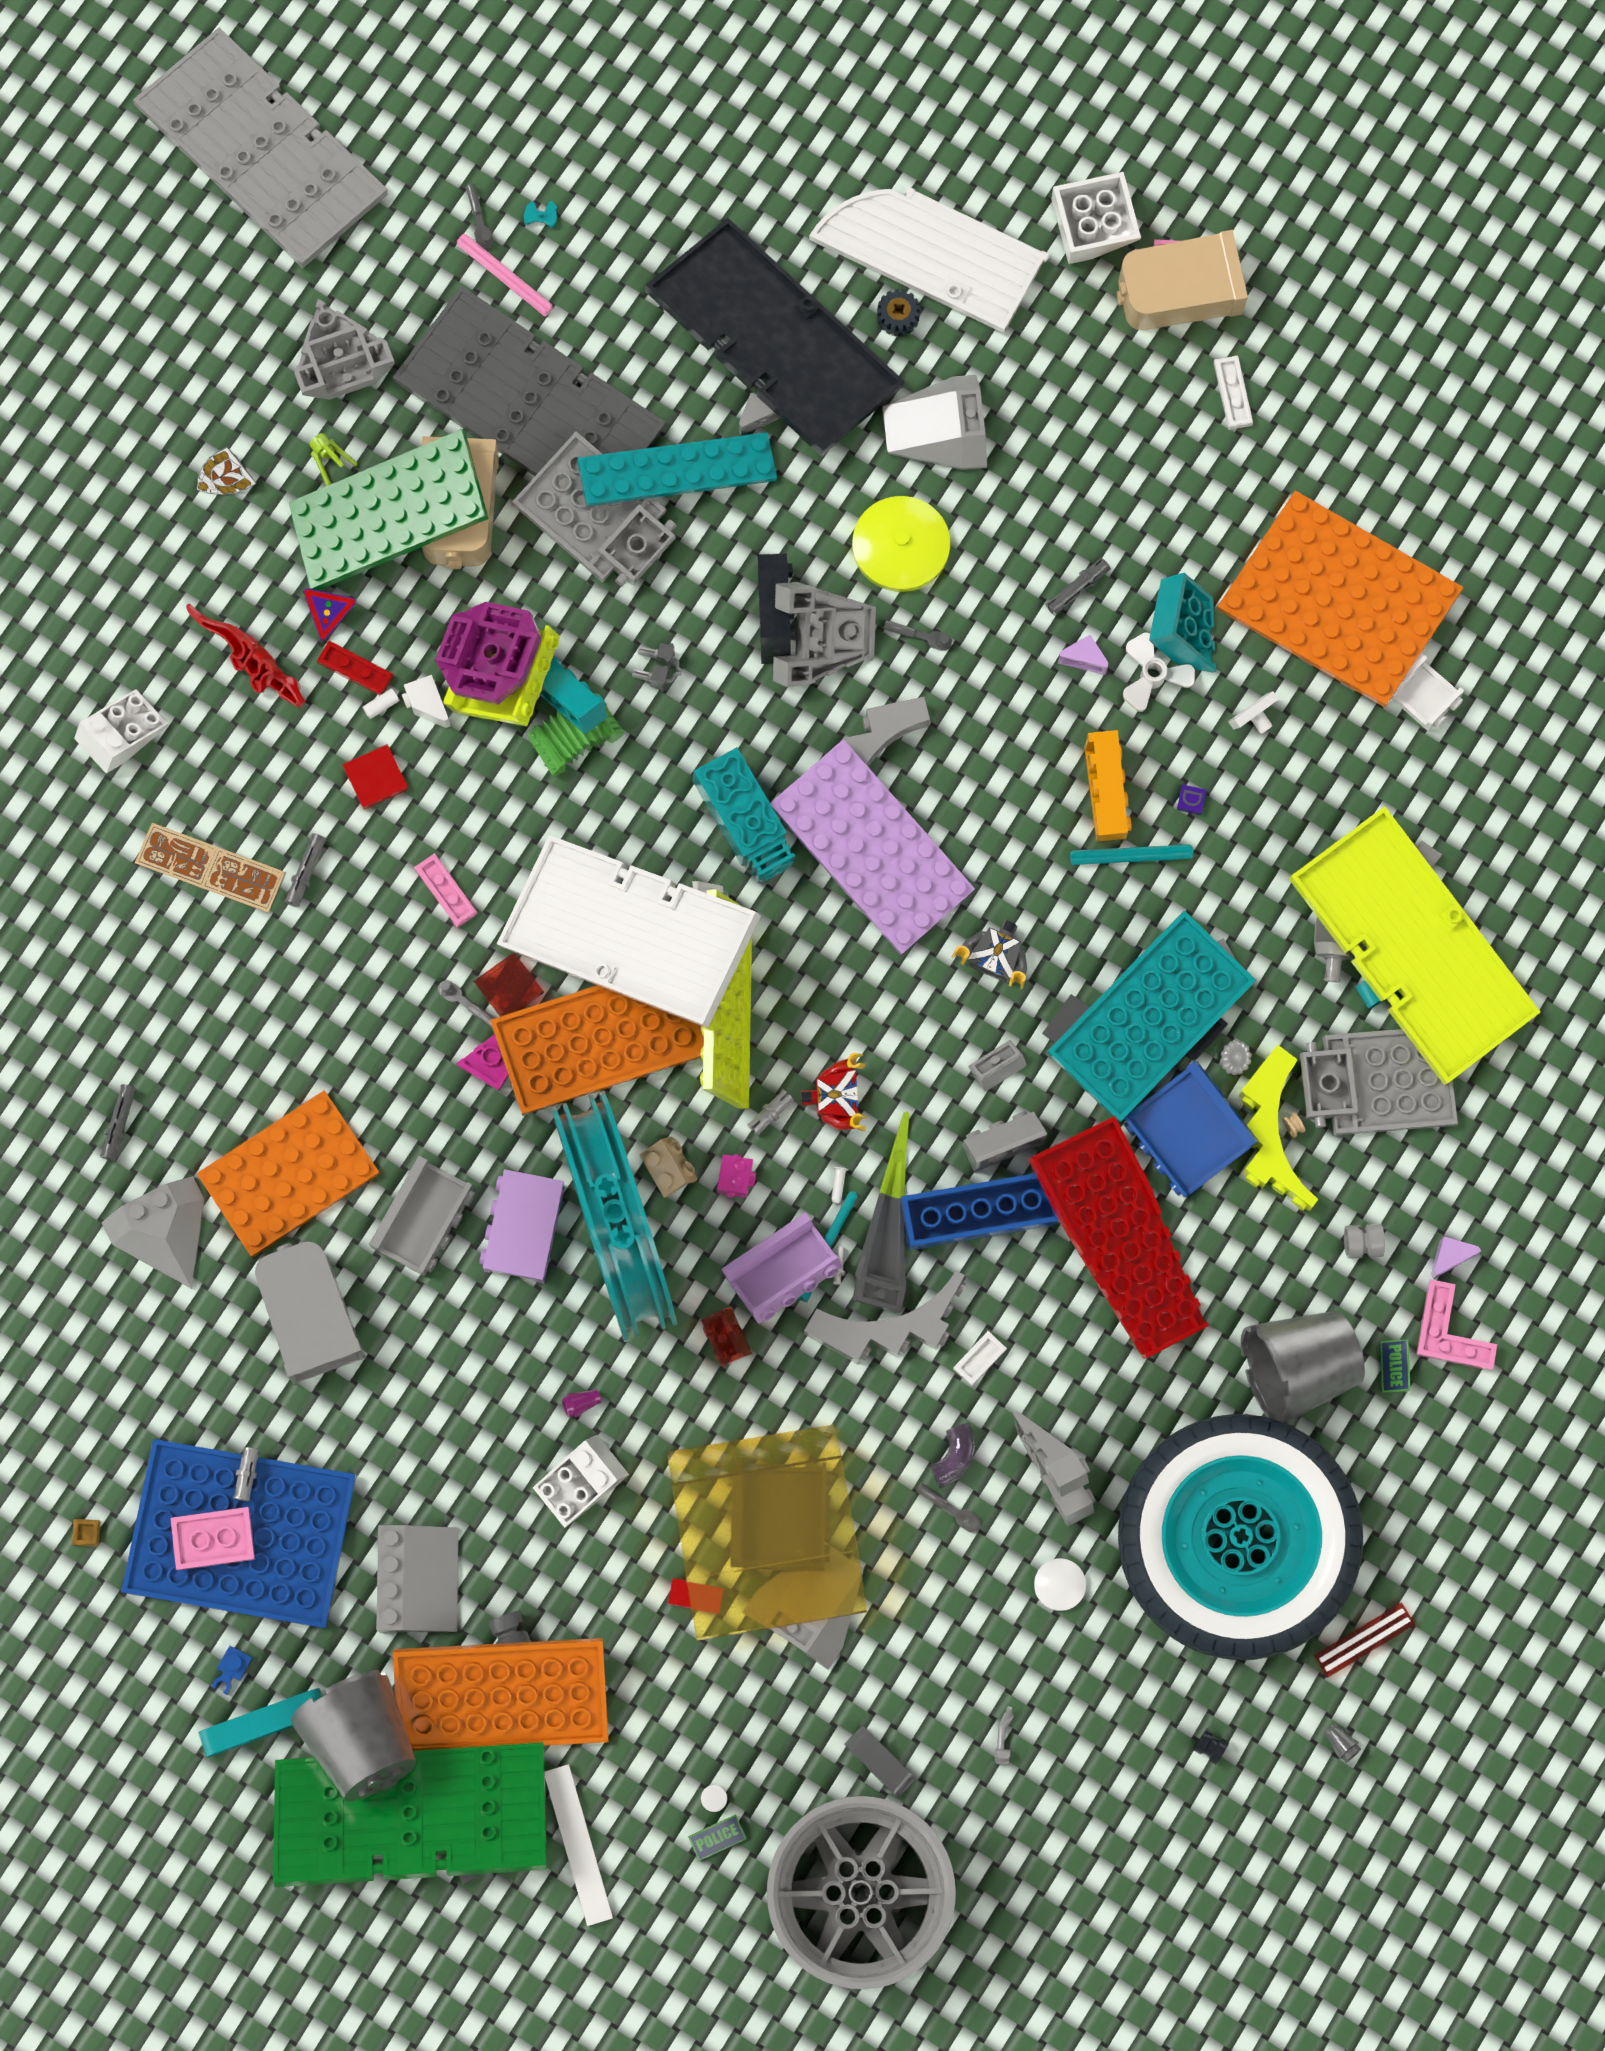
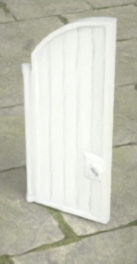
M909 186L905 191V196L891 189L863 193L846 200L826 214L809 235V240L1002 333H1005L1042 263H1046L1050 255L916 192L915 189Z

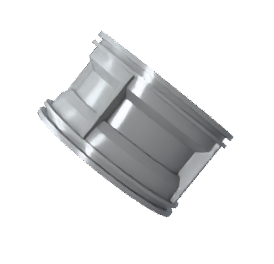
M855 1796L833 1800L803 1816L792 1826L779 1844L770 1866L767 1881V1903L770 1920L786 1952L797 1964L816 1978L850 1989H873L888 1986L905 1979L919 1970L931 1959L945 1939L955 1907L956 1888L952 1865L936 1833L924 1820L909 1809L895 1802L876 1797ZM850 1823H869L881 1826L861 1855H856L835 1827ZM902 1839L918 1855L927 1879L891 1874L890 1871ZM814 1841L828 1871V1875L826 1877L792 1882L795 1867L801 1855ZM870 1861H875L880 1866V1873L875 1877L869 1876L865 1871L866 1864ZM842 1862H849L853 1865L854 1872L850 1877L840 1875L838 1870ZM888 1884L893 1887L894 1896L890 1900H884L880 1897L879 1889L882 1885ZM834 1885L841 1890V1897L837 1901H830L826 1897V1890L829 1886ZM862 1885L865 1887L864 1892L867 1894V1897H861L859 1900H856L854 1898L855 1893L852 1890L854 1887L859 1888ZM927 1904L925 1917L919 1930L905 1946L892 1916V1910ZM793 1907L828 1911L829 1916L816 1947L800 1929L793 1912ZM871 1908H876L881 1912V1920L877 1924L869 1923L866 1918V1914ZM844 1909H851L855 1914L854 1921L849 1925L843 1924L840 1920V1913ZM860 1930L865 1933L884 1958L880 1961L863 1964L848 1963L838 1959Z

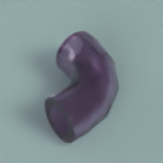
M965 1423L946 1431L949 1440L948 1453L940 1461L930 1464L938 1488L945 1487L961 1478L972 1462L975 1443L970 1423Z

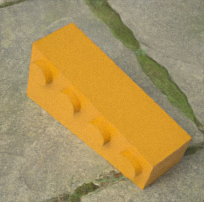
M1118 730L1088 733L1084 749L1096 842L1126 839L1128 831H1131L1132 827L1130 816H1126L1128 795L1127 792H1124L1123 787L1125 771L1121 767L1122 748L1119 745Z

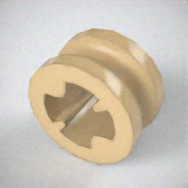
M1293 1112L1290 1114V1118L1284 1117L1282 1120L1288 1133L1295 1138L1298 1132H1305V1127L1298 1115Z

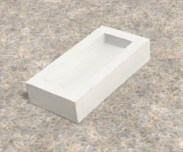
M987 1331L953 1367V1370L972 1387L1007 1348Z

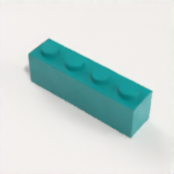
M553 656L550 669L546 674L542 691L539 695L583 734H586L608 718L604 708L606 703L599 694L594 695L584 681L579 682L569 668L567 670L563 668L558 658Z

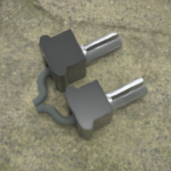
M660 643L659 649L656 650L642 646L639 647V655L657 659V664L664 667L654 666L653 672L634 669L632 677L651 682V687L658 688L661 692H664L667 683L673 682L678 675H682L683 671L679 667V660L674 657V644ZM674 660L676 662L675 667L679 672L673 674L672 678L669 679V669L672 667Z

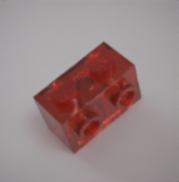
M732 1307L720 1310L701 1319L704 1333L710 1340L715 1358L721 1364V1367L735 1363L753 1354Z

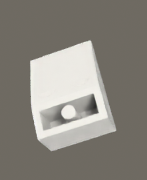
M135 689L81 721L74 739L107 774L136 754L168 726V723Z
M595 1435L582 1442L539 1481L533 1489L565 1528L612 1491L629 1474L599 1436Z

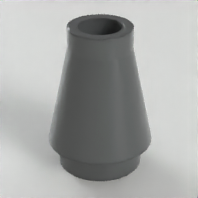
M1335 1723L1323 1732L1339 1760L1343 1759L1347 1763L1361 1751V1748L1358 1746L1359 1742Z

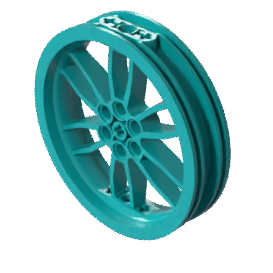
M604 1091L599 1092L601 1103L596 1104L593 1095L589 1096L592 1109L588 1112L571 1115L567 1103L563 1104L565 1112L563 1115L559 1116L556 1106L551 1107L603 1279L625 1342L629 1340L626 1331L632 1328L635 1337H639L636 1323L641 1320L657 1317L661 1329L666 1328L664 1318L669 1317L672 1326L677 1325V1320L624 1145L607 1096Z

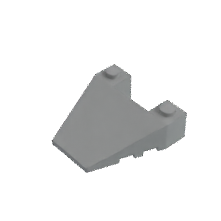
M799 582L776 584L775 608L789 614L797 613L795 655L774 657V682L786 687L810 685L825 675L830 676L834 674L836 670L850 667L874 656L876 607Z
M1014 1412L1013 1417L1017 1434L1031 1461L1037 1466L1041 1480L1049 1488L1052 1494L1051 1499L1067 1527L1095 1513L1093 1503L1096 1500L1089 1488L1085 1490L1083 1487L1089 1483L1087 1473L1090 1472L1084 1458L1079 1459L1072 1449L1020 1412Z

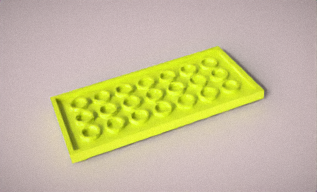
M717 889L707 890V894L739 905ZM752 936L709 1027L701 1026V1032L704 1037V1047L701 1048V1059L703 1061V1072L700 1075L701 1086L703 1090L738 1109H749Z

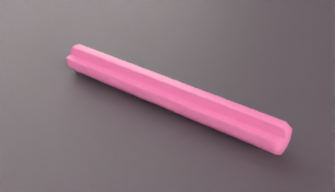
M463 234L457 240V244L461 249L543 316H547L552 311L553 307L550 302L467 234Z

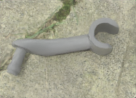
M1011 1706L1006 1708V1712L998 1726L997 1748L994 1760L996 1764H1009L1010 1750L1004 1749L1006 1729L1014 1717Z

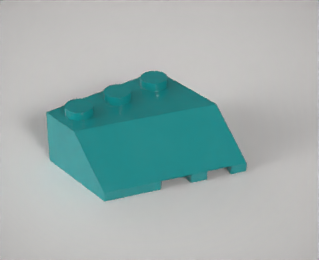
M1185 572L1161 579L1149 641L1178 666L1188 664L1196 670L1216 672V663H1212V651H1215V641L1211 640V628L1214 627L1213 597Z

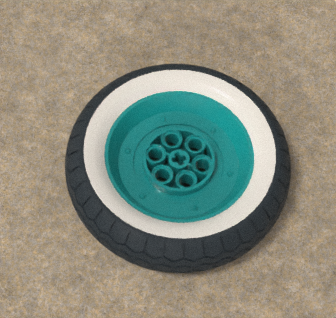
M1229 1414L1215 1416L1187 1425L1167 1437L1151 1451L1135 1472L1124 1496L1119 1517L1118 1546L1121 1564L1130 1590L1140 1607L1162 1631L1177 1642L1197 1652L1222 1659L1256 1660L1273 1657L1293 1650L1315 1637L1337 1616L1349 1598L1358 1577L1363 1554L1364 1536L1359 1504L1354 1490L1339 1464L1326 1449L1304 1432L1281 1421L1257 1415ZM1245 1505H1252L1256 1509V1516L1253 1519H1246L1243 1516L1242 1509ZM1221 1509L1227 1510L1230 1513L1231 1518L1227 1524H1222L1217 1520V1512ZM1262 1525H1269L1272 1528L1273 1536L1270 1539H1263L1260 1536L1259 1529ZM1240 1529L1244 1530V1536L1247 1537V1541L1243 1540L1241 1544L1237 1543V1538L1234 1536V1532L1238 1533ZM1211 1534H1217L1222 1539V1544L1217 1549L1210 1547L1208 1544V1537ZM1255 1549L1261 1550L1264 1553L1265 1559L1261 1564H1255L1251 1560V1552ZM1228 1554H1234L1239 1559V1565L1234 1569L1227 1567L1225 1564V1558Z

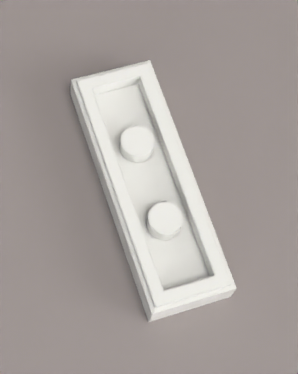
M1238 356L1215 359L1214 368L1228 430L1252 426L1253 420Z

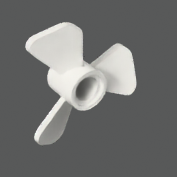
M1143 633L1129 641L1126 646L1127 654L1143 667L1140 675L1141 679L1126 687L1123 692L1124 700L1138 712H1143L1146 709L1151 689L1160 687L1164 680L1184 688H1190L1193 686L1195 679V669L1193 666L1186 664L1167 668L1163 660L1155 658L1154 645L1149 641L1150 633ZM1155 669L1160 673V676L1152 677L1148 674V670Z

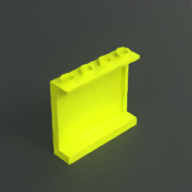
M547 625L544 630H539L542 639L525 683L518 688L516 693L507 697L499 705L457 696L451 691L450 687L443 704L456 714L527 726L530 717L533 715L537 698L542 691V685L550 669L553 655L559 645L560 635Z

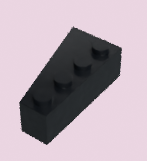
M787 553L758 554L761 664H773L774 657L790 656L791 640H795V625L790 626V619H794V613L789 614L775 608L776 584L788 583V578H793L792 563H787Z

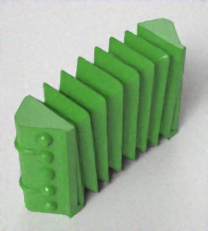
M607 704L604 708L608 718L586 734H583L559 711H557V717L549 714L550 723L543 720V727L537 724L528 733L527 737L532 743L533 748L536 749L545 763L544 766L548 768L552 776L565 772L567 762L573 764V758L578 760V754L584 756L585 749L591 752V745L595 748L598 747V743L604 746L605 740L614 743L624 735L618 724L619 722L615 720Z

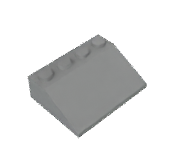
M378 1525L376 1626L378 1632H457L459 1528Z

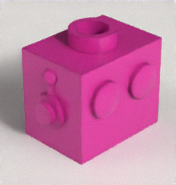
M723 1154L717 1193L727 1195L726 1197L747 1198L749 1186L754 1187L756 1172H752L753 1159L742 1158L741 1155L734 1154V1156Z

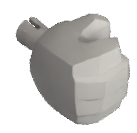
M1317 917L1314 945L1316 955L1327 959L1324 981L1339 983L1342 961L1354 959L1355 956L1350 950L1346 953L1343 952ZM1362 942L1358 943L1361 949L1365 948Z

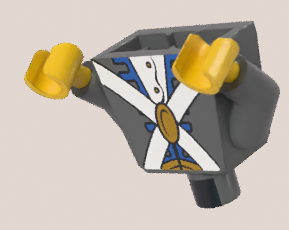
M1004 920L1000 931L989 927L986 932L980 931L967 939L962 945L956 947L952 958L960 956L962 958L960 964L964 965L967 960L966 966L1000 980L1009 986L1017 982L1021 985L1020 989L1024 987L1027 961L1025 951L1020 947L1021 941L1013 938L1018 927L1016 924Z

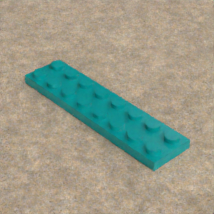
M767 432L578 457L577 459L586 507L774 482L777 479Z

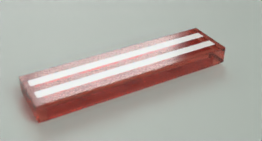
M1401 1602L1313 1655L1326 1678L1416 1624Z

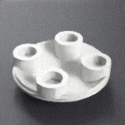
M1060 1558L1050 1560L1040 1567L1035 1576V1593L1038 1599L1050 1609L1058 1611L1071 1609L1081 1601L1085 1594V1576L1079 1566L1070 1560Z

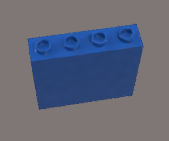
M1193 1061L1187 1066L1185 1071L1130 1112L1124 1118L1126 1122L1123 1124L1132 1136L1136 1134L1141 1140L1139 1146L1147 1156L1151 1154L1157 1161L1154 1166L1162 1176L1167 1174L1172 1182L1169 1185L1178 1196L1182 1194L1183 1197L1190 1196L1259 1142L1198 1061Z

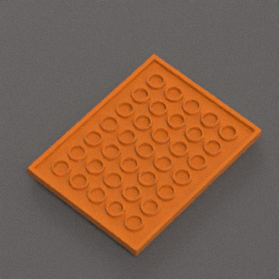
M1294 491L1217 606V610L1386 708L1398 690L1399 685L1463 591V586L1301 493Z

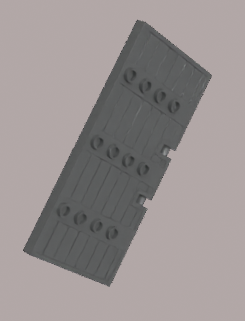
M463 286L459 288L393 376L395 383L478 439H496L499 453L534 476L539 473L576 431L602 454L650 448L666 427L665 421L593 373H590L588 377L584 375L581 365L545 341L540 345L536 343V335ZM528 349L534 352L532 356L526 353ZM576 381L582 384L580 388L574 385Z

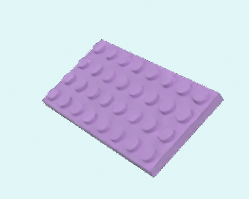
M844 739L770 803L779 818L900 955L975 890L971 883Z

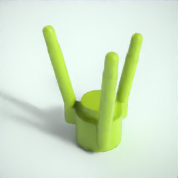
M324 433L316 435L309 443L313 450L311 456L316 461L326 486L331 485V482L320 459L321 457L323 459L331 457L339 467H343L344 464L334 453L335 450L353 466H358V463L350 455L342 450L333 439L329 440Z

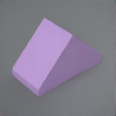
M1091 635L1062 650L1058 660V664L1106 675L1108 661Z
M1443 1237L1439 1242L1431 1271L1432 1278L1434 1279L1475 1257L1481 1252L1480 1248L1455 1239Z

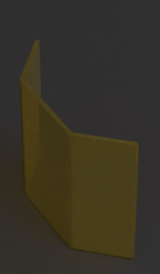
M834 1424L667 1452L697 1641L867 1612L857 1541L842 1456Z

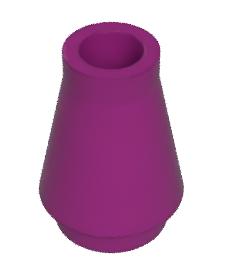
M597 1389L566 1394L567 1397L561 1399L568 1418L572 1416L576 1418L592 1407L601 1404V1398Z

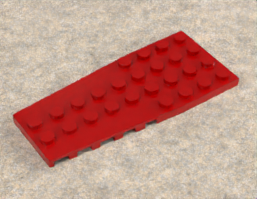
M1115 1116L1028 1159L1063 1229L1143 1359L1208 1327V1321H1204L1199 1309L1201 1306L1198 1298L1194 1297L1189 1283H1191L1188 1274H1184L1179 1262L1181 1260L1179 1252L1174 1250L1169 1238L1172 1237L1169 1228L1164 1226L1160 1217L1162 1212L1150 1183Z

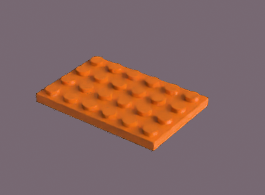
M323 1090L196 1174L253 1258L378 1176L380 1172L325 1090Z

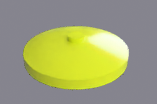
M907 496L889 497L870 506L859 518L853 533V555L862 574L878 587L895 592L914 591L930 584L944 569L949 557L950 535L942 516L928 503Z

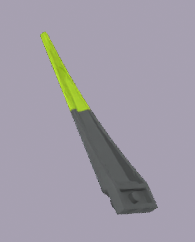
M908 1111L902 1115L855 1273L857 1279L852 1301L895 1313L902 1311L906 1290L904 1220L900 1199L901 1196H905Z

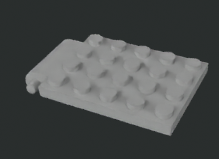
M576 431L512 501V505L602 583L615 571L619 575L615 580L619 586L623 587L626 582L634 585L674 541L676 537L672 531L676 524L671 520H668L665 525L658 521L666 513V508L654 498L586 507L577 459L578 457L601 455L602 453Z
M1402 1029L1325 1035L1322 1037L1324 1051H1317L1316 1042L1306 1043L1307 1052L1300 1053L1307 1119L1315 1120L1316 1128L1326 1127L1325 1119L1332 1118L1334 1136L1446 1127L1458 1124L1453 1080L1444 1085Z

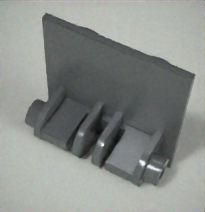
M1070 994L1042 1034L1056 1043L1090 1007Z

